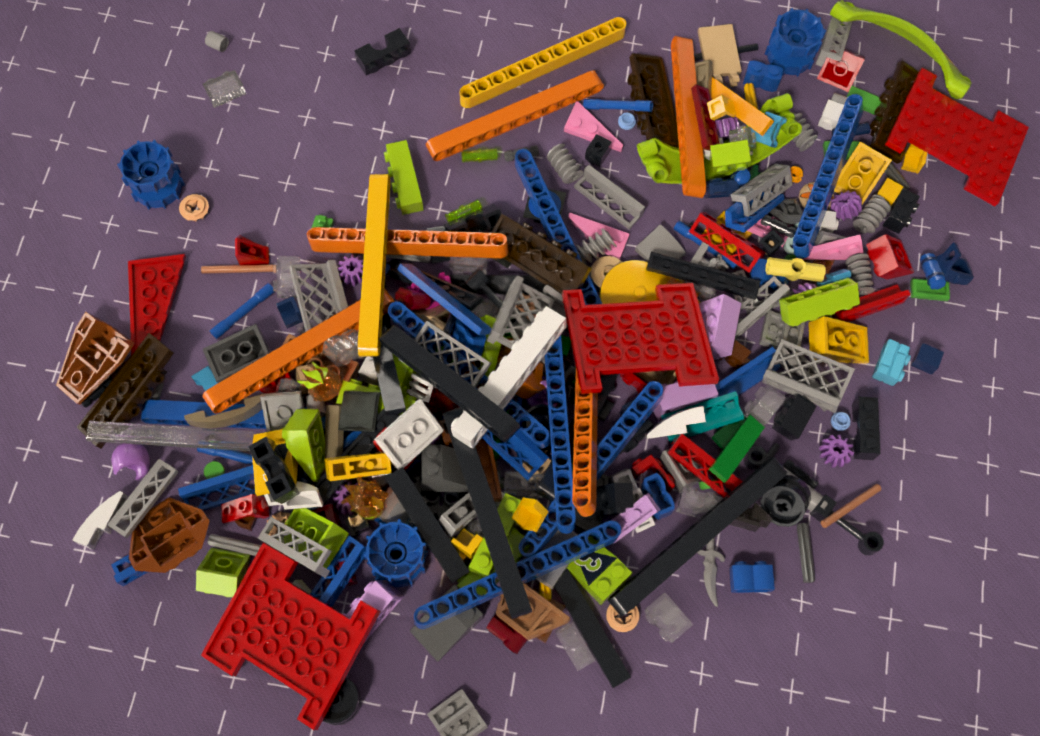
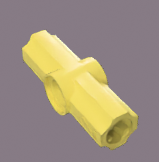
M769 257L765 272L767 275L782 276L791 281L803 279L822 282L826 267L821 264L807 263L799 258L785 260Z

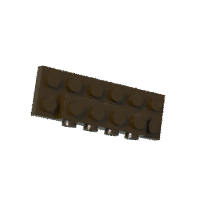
M632 53L629 57L632 72L627 79L628 85H631L632 88L630 97L634 101H653L652 112L633 110L634 114L638 116L637 129L641 131V135L646 136L647 140L658 138L670 146L679 148L677 121L663 59L657 56Z
M903 60L897 64L894 76L885 81L883 85L886 88L885 92L879 97L881 104L876 108L874 112L876 118L870 124V135L873 136L870 147L887 156L896 164L902 162L907 144L900 154L886 146L885 143L919 72Z
M501 214L492 233H501L507 237L508 255L504 259L543 284H547L560 294H562L563 290L581 289L592 268L576 258L577 253L570 249L563 250L561 248L562 244L555 240L550 242L547 240L548 235L541 231L534 232V227L526 222L520 224L507 215Z
M148 333L77 428L100 449H102L113 433L120 435L122 432H125L129 427L128 423L131 419L141 412V406L144 402L152 398L153 391L157 385L164 382L165 375L167 374L164 366L173 356L174 352L154 335Z

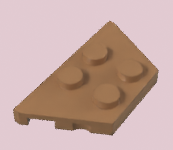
M526 584L523 585L532 609L531 613L512 619L504 594L500 595L501 599L496 610V615L527 640H531L570 621L569 616Z

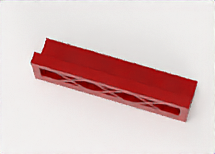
M706 212L699 214L689 230L691 234L749 273L758 260L762 259L766 253ZM700 222L706 226V234H700L695 230ZM719 234L722 244L716 245L713 243L711 235ZM734 244L738 254H729L726 245ZM748 254L754 258L750 266L743 263L742 255Z
M897 284L859 297V305L853 306V308L837 311L832 317L833 319L851 322L903 304L911 294L909 290L901 292Z
M680 434L672 441L671 444L673 445L667 453L723 498L728 494L724 491L723 485L732 491L742 482L732 474L723 483L709 470L715 459L685 435ZM678 448L686 456H680L675 452V449ZM692 460L702 468L696 469L692 464ZM708 473L717 478L718 481H711L708 478Z

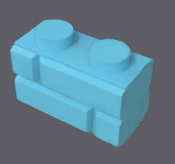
M888 339L883 346L872 377L891 386H894L898 381L901 382L905 375L903 367L904 365L907 366L911 355L908 354L910 347Z

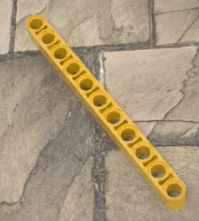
M621 17L613 18L464 85L459 92L461 106L472 108L623 39L626 30V20Z
M371 174L369 176L358 332L359 357L380 356L381 352L379 338L382 335L390 202L389 174Z

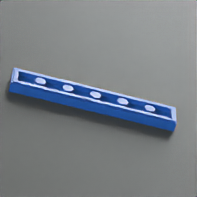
M400 263L398 267L399 272L477 335L490 334L492 328L415 266Z

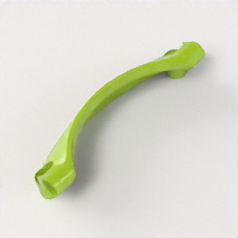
M843 0L838 1L832 8L830 15L842 23L865 20L886 28L918 46L941 66L946 88H948L947 91L953 98L962 99L972 84L970 79L961 74L932 38L913 24L888 14L855 7L852 3L844 2Z
M786 93L771 98L760 109L764 114L767 111L787 118V122L781 125L776 138L778 143L776 148L755 141L756 136L747 134L748 125L737 135L724 141V143L748 140L751 158L750 166L778 151L802 131L801 124L795 120L794 113L789 110L793 108L791 96ZM658 138L637 144V151L641 161L646 167L649 176L656 183L682 184L679 148L670 146ZM704 157L706 181L718 177H726L738 171L730 169L726 173L713 172L709 160Z

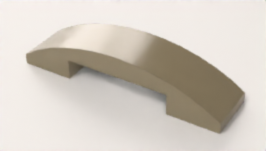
M261 395L243 399L245 407L208 416L202 410L184 415L190 426L199 428L231 426L247 420L262 410Z

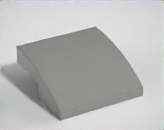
M661 224L635 247V251L647 262L649 261L651 251L681 259L686 254L677 240Z
M768 311L764 316L759 344L777 349L781 339L801 347L805 322L798 326H789L782 321L781 314Z
M462 689L427 714L441 736H477L488 728Z

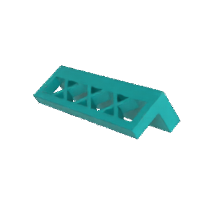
M736 391L661 416L663 420L676 412L696 406H703L706 422L686 425L687 433H683V435L687 438L744 419ZM680 434L667 436L669 443H672L674 438Z

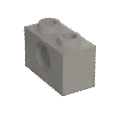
M466 494L443 513L438 520L443 531L450 539L477 517L470 494Z

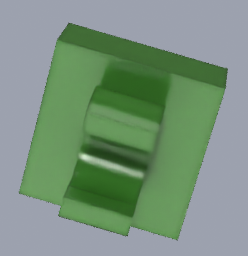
M316 215L312 228H333L334 219L323 215Z

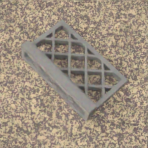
M328 260L327 263L290 265L289 270L305 331L311 329L309 323L311 319L318 324L323 322V320L314 315L317 310L327 315L325 319L327 320L348 307L335 260ZM301 270L307 276L303 280L296 274V271ZM314 270H322V279L312 272ZM309 276L318 282L316 287L306 282ZM320 284L327 288V295L317 290ZM302 285L312 291L309 296L301 292L300 288ZM313 293L323 299L320 304L310 298ZM324 301L332 306L331 312L321 306ZM306 302L316 308L313 313L305 308Z
M517 275L508 289L487 341L492 344L497 341L512 348L513 344L521 339L518 338L515 331L522 330L524 332L527 326H531L534 323L532 314H537L539 311L544 310L538 301L542 300L548 303L547 307L552 309L555 300L522 283L524 278ZM522 290L529 293L531 298L524 299L521 293ZM533 302L536 309L530 310L527 303ZM522 304L525 312L519 313L516 305ZM528 316L531 323L524 324L521 317ZM516 318L520 326L513 327L510 319ZM510 332L514 340L510 341L504 338V333Z
M428 321L425 322L414 339L418 344L423 345L427 351V344L436 342L438 352L432 353V355H439V360L443 363L442 354L452 352L454 363L446 364V366H455V372L462 378L471 377V385L475 388L491 365L489 361ZM430 327L434 330L436 339L426 341L425 333ZM450 340L451 349L442 351L440 341ZM465 350L467 360L457 362L456 351ZM480 360L484 363L480 371L473 372L471 362ZM468 363L470 373L460 375L458 365Z
M781 339L771 363L763 376L762 383L791 395L798 393L811 403L836 413L855 369ZM783 346L790 348L793 355L783 358L781 353ZM807 355L810 357L811 362L801 365L798 357ZM795 358L798 367L789 370L785 361ZM782 362L786 370L777 373L772 369L774 365ZM821 362L827 363L830 370L820 373L816 364ZM814 366L817 374L807 377L804 368ZM800 370L804 379L794 380L790 373ZM844 370L849 372L847 378L838 380L835 371ZM832 373L835 382L825 385L822 376ZM819 377L822 386L818 388L811 387L809 380ZM837 385L840 391L839 396L830 395L827 388Z

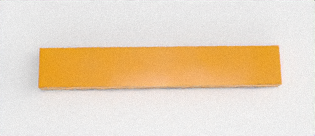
M712 77L711 99L713 100L723 95L733 100L736 117L763 136L774 121Z

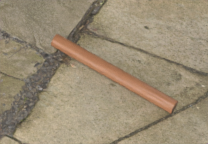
M277 264L201 266L202 274L277 272Z
M875 484L822 520V527L827 528L880 492V485Z

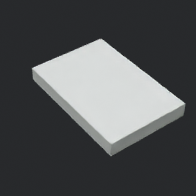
M418 399L374 440L398 470L408 465L444 429L423 401Z

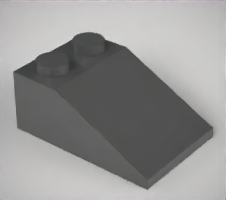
M256 324L203 348L217 383L271 353L261 330Z
M429 444L421 451V492H469L454 448L445 445Z
M454 584L444 595L458 590V587ZM459 596L456 599L462 605L468 602L465 596ZM443 604L437 607L440 613H446L449 610ZM473 607L427 629H419L415 625L410 632L434 659L439 662L483 619V614L476 607ZM425 614L419 621L427 622L429 616Z

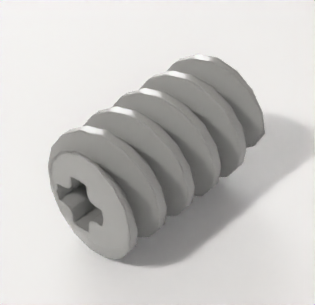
M794 113L795 120L802 126V131L792 141L796 142V147L802 152L810 148L818 136L816 134L811 136L814 130H808L810 124H805L806 118L800 119L803 116L802 113Z
M558 144L548 152L547 159L551 162L558 176L562 178L563 183H573L581 178L584 172L579 170V165H575L576 160L572 159V154H568L569 150L564 148L565 144Z
M874 194L853 221L854 228L863 234L874 233L887 216V213L891 211L890 205L882 196Z
M603 228L601 229L602 235H599L597 232L595 233V240L589 236V243L583 240V247L578 244L576 245L577 252L582 262L586 265V260L590 263L593 262L592 256L596 259L599 258L598 252L603 255L606 254L605 248L611 251V244L617 247L608 231Z
M855 254L845 261L846 269L851 271L850 279L858 283L859 295H867L874 292V288L870 287L873 285V281L870 280L872 274H868L871 272V268L867 267L870 265V261L866 260L869 258L867 254Z

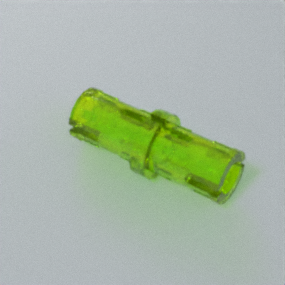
M478 148L473 151H461L462 163L472 161L482 163V161L498 160L497 148L488 150Z
M478 199L465 206L460 205L458 209L445 214L446 220L449 223L482 209V205Z

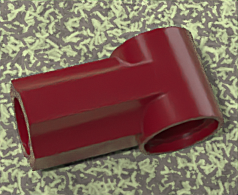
M400 287L395 293V299L404 304L409 310L427 309L431 303L430 296L425 292Z
M497 615L491 619L486 627L489 632L503 641V644L515 654H518L528 641Z

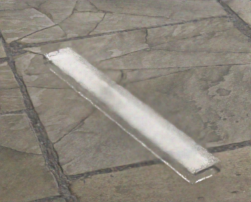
M89 421L86 441L250 451L248 446L253 444L254 431Z

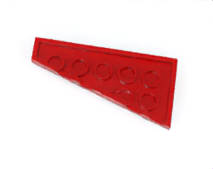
M185 254L128 261L131 341L135 343L131 349V356L148 333L161 341L185 263Z

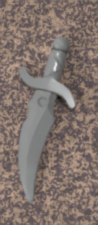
M713 538L706 544V551L700 550L697 553L705 556L703 562L705 566L703 572L705 587L711 601L717 607V567L715 557L721 562H724L725 559L721 553L714 551Z

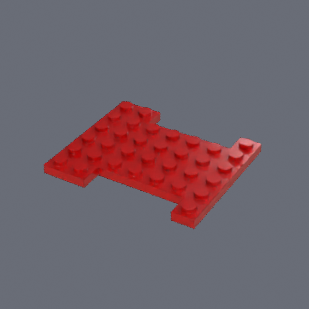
M921 68L885 145L901 154L907 142L968 175L964 190L995 207L1000 202L1029 127L999 110L994 114L992 121L933 89L932 87L937 75Z
M693 283L656 285L655 292L658 301L585 305L582 289L563 290L562 298L581 394L600 393L602 391L600 375L675 370L679 387L717 384L719 377Z
M262 543L201 656L231 676H237L245 659H247L307 698L297 720L313 730H318L381 611L360 600L350 619L290 583L288 580L298 562L272 546Z

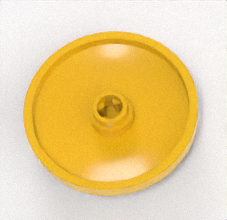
M639 260L626 261L616 265L607 273L601 284L599 298L602 304L658 301L655 292L656 285L671 284V282L665 275L647 271L648 262Z

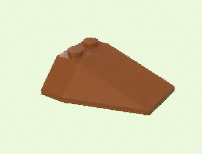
M85 311L75 328L56 386L80 405L123 363L135 343L112 325Z
M170 497L151 508L131 535L129 560L134 570L166 573L169 570L175 569L188 557L194 556L202 549L210 522L203 510Z

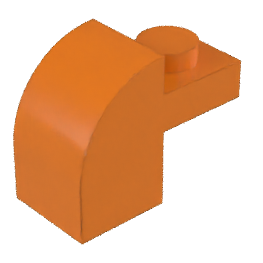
M539 362L515 393L516 395L528 399L546 388L540 383L543 381V364Z

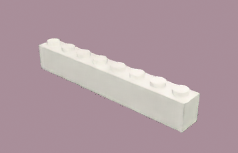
M547 306L543 311H539L534 319V323L526 327L523 337L513 344L511 352L508 356L502 358L498 369L490 373L487 383L481 386L478 391L504 409L567 327L566 318ZM464 410L462 415L455 418L451 424L453 436L472 449L488 430Z

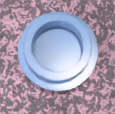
M628 112L623 113L618 119V125L624 130L632 129L636 123L635 117Z
M844 412L834 413L830 420L832 427L838 431L846 430L851 422L849 416Z

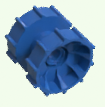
M791 8L790 11L782 16L778 15L776 20V27L773 28L769 45L764 55H767L770 65H777L783 68L782 76L787 74L798 77L800 73L807 69L811 70L814 63L813 59L821 47V40H823L826 30L823 29L820 21L821 17H816L808 12V9L793 10Z
M138 140L137 144L127 150H123L124 154L117 166L123 175L121 179L124 184L130 186L133 192L131 195L135 202L139 201L148 210L160 207L166 209L167 205L176 199H180L179 195L185 183L180 176L181 171L178 165L171 158L173 155L169 147H163L156 140H153V142H140Z
M400 519L397 522L386 524L380 522V527L371 536H366L368 543L366 554L363 557L365 560H368L367 564L372 568V574L376 576V581L387 580L395 588L408 585L413 587V583L421 574L426 573V556L429 555L428 551L424 550L427 548L426 543H422L417 527L412 528L408 524L402 523ZM394 551L402 552V556L399 559L391 558Z

